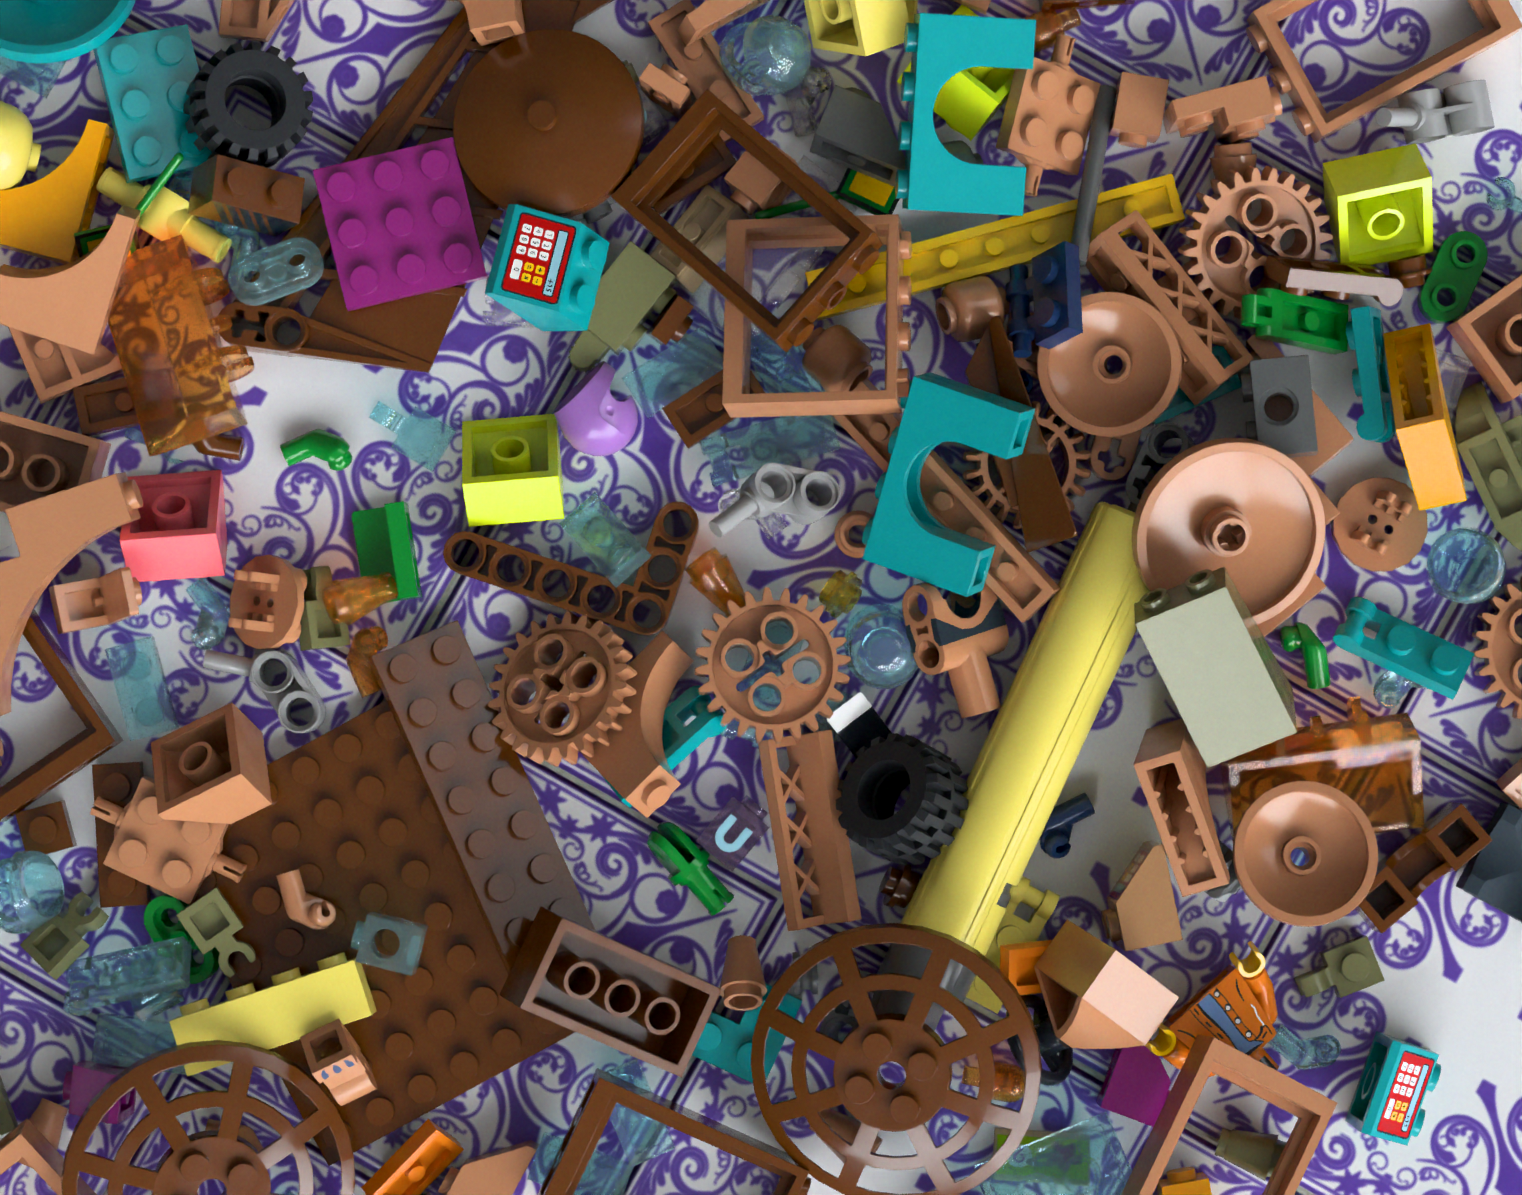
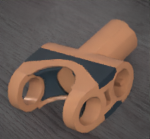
M930 583L913 585L904 594L902 608L908 640L917 666L928 675H936L948 671L961 719L1000 708L1001 704L987 657L1004 651L1009 640L1007 624L997 595L986 583L983 590L978 592L976 600L971 596L965 597L952 592L950 596V609L946 599L942 598L934 585ZM919 594H922L927 602L928 610L926 616L918 607L917 600Z

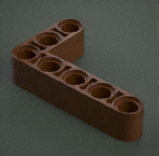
M675 501L667 503L662 507L656 516L633 586L466 531L455 533L448 538L444 545L443 556L448 567L461 575L585 616L587 614V617L640 635L652 636L661 632L669 621L698 535L699 520L694 509L684 502ZM683 511L691 518V528L684 536L672 537L665 531L664 521L671 512ZM463 541H474L479 549V558L472 566H459L454 557L455 548ZM511 555L520 557L525 566L524 574L515 582L504 581L499 573L500 563L504 558ZM659 556L670 557L676 565L674 577L664 583L656 582L649 573V565L652 560ZM558 570L568 575L570 587L566 594L555 598L546 593L544 580L548 574ZM598 586L610 587L616 597L613 607L604 613L594 611L589 603L590 593ZM643 601H653L660 607V620L655 626L650 628L640 627L634 619V610Z

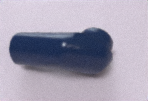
M1082 793L1054 807L1039 839L1041 849L1054 859L1065 857L1071 849L1069 841L1073 824L1095 814V810L1086 793Z

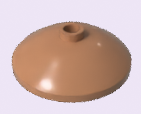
M1100 292L1081 298L1083 333L1051 349L1039 347L1037 369L1042 392L1053 411L1063 421L1077 430L1104 437L1134 433L1154 422L1172 402L1182 373L1180 344L1168 320L1148 302L1136 296L1119 292ZM1116 355L1121 358L1123 367L1119 373L1112 374L1107 368V362L1110 357Z
M1296 781L1270 789L1247 808L1238 823L1234 835L1233 864L1237 879L1244 893L1263 913L1288 925L1314 927L1339 920L1353 911L1363 901L1372 887L1376 876L1378 846L1369 819L1360 806L1349 796L1334 787L1319 782ZM1293 849H1299L1305 854L1306 860L1303 866H1297L1292 862L1291 852Z

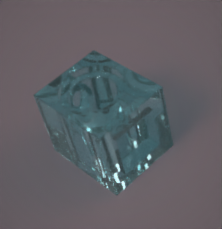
M376 912L367 914L366 921L358 920L354 929L351 948L358 950L355 962L412 976L418 968L428 925ZM389 929L397 934L400 946L396 954L384 955L378 951L375 945V937L379 930Z

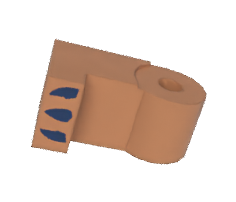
M340 1019L300 1037L311 1074L319 1084L324 1082L340 1106L377 1089L376 1080L368 1062L361 1053L359 1045ZM339 1038L341 1044L333 1049H318V1046L327 1039Z

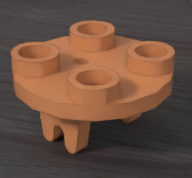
M1369 478L1351 486L1339 499L1336 508L1340 511V514L1332 521L1333 526L1331 529L1333 540L1336 542L1340 552L1353 565L1371 572H1388L1408 564L1421 551L1428 533L1426 510L1419 511L1414 491L1406 484L1391 478ZM1370 515L1376 518L1374 524L1368 522ZM1386 525H1389L1392 528V532L1390 534H1386L1384 532V527Z
M276 555L257 556L245 564L241 570H235V580L230 595L228 627L234 628L235 633L244 644L257 650L277 649L285 643L291 644L297 641L301 633L300 621L304 610V591L307 586L305 572L300 568L294 567L288 560Z

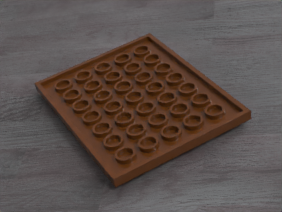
M387 701L267 765L272 804L229 824L223 836V850L221 854L247 865L240 882L236 883V881L213 871L203 881L195 901L215 887H218L244 924V927L237 931L234 936L237 940L245 941L253 947L256 953V960L250 963L245 954L240 951L232 952L229 955V963L236 972L232 977L227 976L233 988L253 982L255 991L272 986L271 976L299 967L302 976L319 970L318 960L342 952L345 953L347 960L356 957L360 958L377 1012L371 1016L344 1024V1026L359 1045L361 1053L368 1062L376 1080L377 1089L340 1106L324 1082L320 1083L339 1111L347 1128L353 1153L575 1033L573 1030L526 1011L500 996L508 973ZM299 869L306 893L330 901L334 905L336 917L332 924L325 929L316 930L290 919L285 910L276 875ZM330 1038L323 1041L318 1046V1049L330 1050L341 1043L339 1038ZM300 1039L269 1049L296 1063L314 1078ZM282 1078L302 1118L305 1119L317 1107L309 1097L291 1082ZM327 1126L313 1138L328 1166L338 1162L340 1158L335 1138L329 1126Z

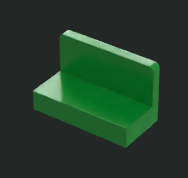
M404 501L384 504L385 507L352 513L364 601L367 605L422 597L409 506Z

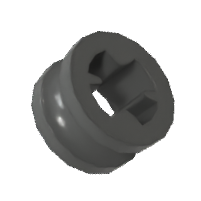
M792 952L794 961L800 955L799 952ZM817 965L797 980L794 984V995H800L805 989L810 990L812 994H818Z

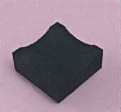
M1500 803L1485 831L1493 841L1469 860L1456 887L1522 923V811L1510 804Z

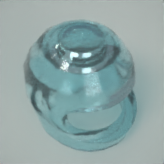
M767 15L756 18L752 22H743L733 26L721 41L719 57L725 73L741 90L755 96L778 95L797 87L806 77L811 64V44L807 34L793 21L782 16ZM740 35H744V62L742 64L737 62L734 56V43Z
M1460 527L1448 530L1431 545L1426 558L1425 568L1428 582L1434 592L1457 603L1479 604L1488 600L1500 588L1506 574V562L1500 545L1490 535L1474 527Z
M873 604L858 611L852 617L845 631L844 637H846L847 642L844 647L846 656L851 657L848 669L853 675L867 686L876 689H892L910 680L917 671L918 666L913 657L911 644L907 636L903 611L893 605Z
M17 851L11 858L0 860V929L12 934L27 933L38 929L61 911L65 895L63 880L56 864L48 855L40 851Z

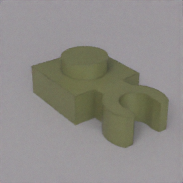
M215 887L176 915L203 955L216 947L220 953L218 959L220 969L226 976L232 977L236 973L229 963V955L232 952L240 951L244 953L250 963L256 960V953L253 947L245 941L237 940L234 936L237 931L244 927V924L218 887Z
M83 891L74 896L70 901L68 913L63 918L53 911L20 944L47 974L55 980L90 946L82 937L88 931H95L101 928L109 917L98 906L89 915L84 916L86 909L94 901Z

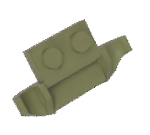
M1481 380L1459 392L1455 421L1456 446L1496 530L1513 546L1522 551V414L1502 423Z

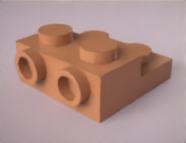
M1265 75L1172 100L1163 114V123L1166 134L1179 131L1181 138L1206 132L1208 130L1207 125L1213 124L1217 140L1230 137L1231 144H1236L1258 137V132L1266 129V124L1275 122V116L1282 114V104L1277 88L1275 86L1269 88Z

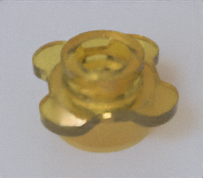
M841 570L835 572L824 585L819 596V602L826 606L825 610L831 613L830 615L833 618H837L842 612L845 614L849 613L861 597L862 590L859 588L862 580L854 572L848 575Z

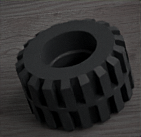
M240 42L230 45L225 52L221 49L215 53L196 74L186 92L189 98L184 103L183 114H189L190 118L185 125L188 134L197 133L198 138L194 141L197 149L201 151L204 147H207L212 152L207 159L218 154L258 166L264 165L265 168H269L275 165L281 158L283 159L304 137L307 132L305 127L311 122L313 111L307 109L313 102L312 91L303 90L308 79L304 72L297 75L293 71V67L297 62L290 56L285 61L280 59L278 55L281 50L274 46H270L266 52L261 51L260 42H250L246 48H243ZM234 85H243L261 93L271 109V126L264 130H252L238 124L230 116L226 108V88Z
M898 733L888 734L887 739L879 736L871 740V747L869 749L862 746L856 752L858 758L855 762L849 761L844 770L848 773L845 780H839L837 788L842 793L841 797L836 799V809L843 812L838 820L841 827L847 830L846 835L852 841L858 843L859 846L900 865H907L908 862L914 865L924 863L925 856L933 859L941 854L940 847L943 844L949 846L955 839L951 835L955 827L961 829L964 819L960 817V810H967L969 799L963 797V793L968 790L967 782L960 777L962 770L958 764L952 762V758L907 734L905 736ZM910 785L909 794L904 805L894 814L898 797Z

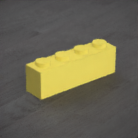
M342 952L318 960L319 970L301 976L299 967L271 976L272 986L255 991L252 982L225 991L227 1001L210 1006L208 999L203 998L180 1006L182 1015L170 1020L169 1023L177 1045L188 1042L222 1040L248 1043L269 1050L299 1040L300 1037L337 1019H340L343 1024H347L371 1016L377 1010L360 958L356 957L347 960L345 953ZM206 1061L189 1063L183 1066L188 1077L230 1062Z

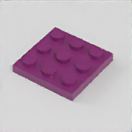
M453 137L313 170L347 311L487 278Z

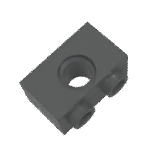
M1300 355L1250 361V373L1241 374L1243 403L1253 402L1255 421L1245 422L1247 439L1268 444L1289 458L1317 455L1318 446L1309 356ZM1281 396L1289 400L1293 408L1291 416L1284 421L1270 419L1264 410V406L1270 398Z

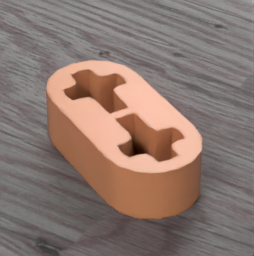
M1142 429L1122 436L1104 437L1094 435L1090 449L1091 458L1088 461L1092 473L1103 481H1115L1125 476L1133 464ZM1112 439L1120 441L1117 457L1123 459V465L1115 466L1111 473L1104 471V462L1098 460V454L1106 453L1110 449Z

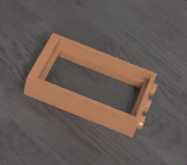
M1272 0L1251 13L1247 19L1250 26L1246 28V33L1254 49L1258 53L1264 51L1273 67L1269 70V75L1281 95L1287 93L1296 109L1292 111V116L1298 129L1304 136L1310 134L1314 143H1317L1396 100L1397 97L1411 92L1508 39L1522 28V23L1509 0H1467L1483 29L1329 113H1326L1277 24L1279 21L1318 0Z
M1198 1034L1121 1195H1153L1211 1072L1298 1118L1262 1195H1295L1337 1102L1214 1037Z

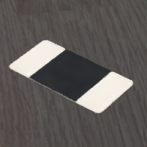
M861 692L836 709L830 719L827 718V721L856 759L858 758L856 752L862 746L869 749L871 747V740L879 736L887 739L888 734H892Z

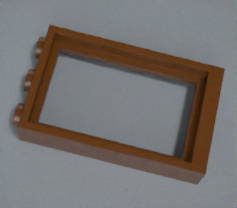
M708 89L611 196L627 214L742 313L785 353L793 345L797 347L807 340L814 329V321L825 309L831 310L841 302L847 292L846 286L858 272L863 274L874 265L879 257L878 250L883 245L873 230ZM721 130L727 133L850 239L780 319L774 316L652 209L655 203Z
M34 609L22 634L80 717L86 729L2 787L0 786V822L9 820L15 816V813L21 812L124 741Z
M597 1068L537 1195L574 1194L616 1103L779 1175L780 1177L771 1195H807L811 1185V1178L807 1177L809 1170L796 1164L786 1152Z

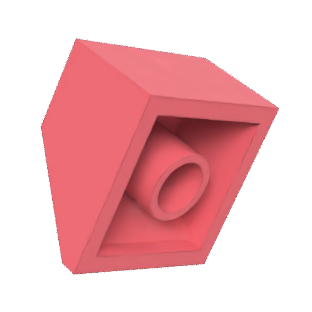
M222 470L127 477L128 481L132 479L136 481L143 500V507L138 508L141 518L122 525L119 541L125 566L130 567L132 577H136L139 582L225 576L228 542Z

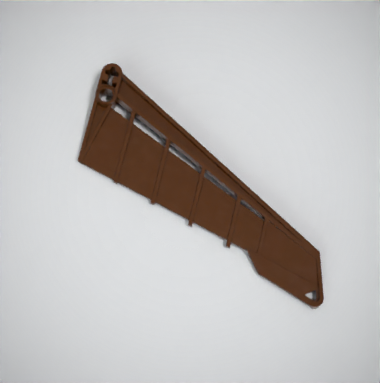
M521 0L526 32L542 29L572 31L577 22L614 0ZM463 6L342 163L402 149L416 128L426 129L417 145L453 137L454 140V111L461 88L475 65L502 42L480 46L478 42H474L476 38L470 31L467 12ZM466 53H474L434 118L424 117ZM459 160L481 250L493 219L500 220L503 210H498L499 206L481 193L470 180ZM317 193L301 214L300 224L289 229L236 299L226 305L217 317L218 333L228 344L238 350L429 373L460 298L465 297L468 289L465 288L467 284L465 283L347 311L337 270L322 268L332 253V247L319 194ZM313 279L331 281L309 318L293 310ZM242 316H244L250 324L264 327L266 341L262 342L264 336L255 330H243L241 337H239L231 329L232 323H240ZM287 321L298 322L300 325L298 339L287 345L279 343L277 339L279 327Z

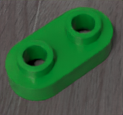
M1460 231L1450 235L1440 244L1430 268H1433V271L1426 275V284L1421 286L1417 298L1420 312L1431 322L1448 323L1461 316L1465 311L1488 259L1487 247L1478 235L1468 231ZM1459 247H1466L1471 251L1472 258L1469 263H1463L1458 260L1456 252ZM1439 290H1447L1451 293L1452 303L1450 306H1443L1438 302L1437 294Z
M165 893L153 899L147 905L144 912L145 928L173 974L185 983H200L216 973L219 968L218 959L220 953L214 947L203 955V964L197 963L194 960L193 950L197 949L200 951V949L180 920H178V923H173L168 917L169 908L174 909L178 914L191 904H187Z

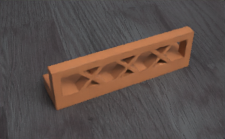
M1137 210L1101 232L1090 243L1085 266L1104 291L1125 293L1148 302L1159 310L1172 326L1180 344L1182 355V373L1179 386L1195 406L1206 399L1225 381L1247 367L1250 361L1255 360ZM1130 228L1142 243V252L1131 250L1119 234ZM1153 269L1166 273L1171 280V290L1162 288L1152 278ZM1182 306L1195 310L1201 318V328L1189 325L1182 316ZM1212 344L1223 346L1235 362L1224 369L1212 354Z
M832 730L801 734L800 740L797 741L793 736L782 737L780 744H776L774 739L762 740L760 744L758 743L788 931L862 919L849 837L846 835L847 830L841 827L838 820L843 812L836 809V799L841 797V791L837 790L839 774ZM776 748H787L789 768L786 774L779 769ZM788 796L796 804L797 814L793 821L786 814L785 803ZM796 843L803 848L804 862L801 869L794 863L792 851ZM804 890L810 895L813 916L805 918L802 915L800 902Z

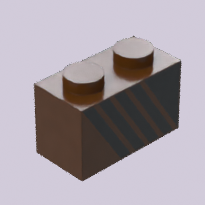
M217 154L193 168L188 214L275 237L300 224L305 178Z

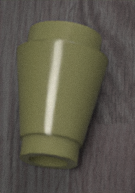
M1222 1128L1215 1155L1265 1181L1266 1177H1271L1287 1142L1277 1140L1278 1135Z

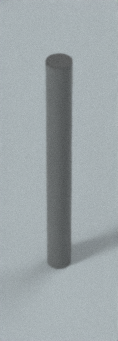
M1100 85L1097 95L1071 243L1079 246L1080 266H1085L1087 263L1116 96V88L1110 85Z

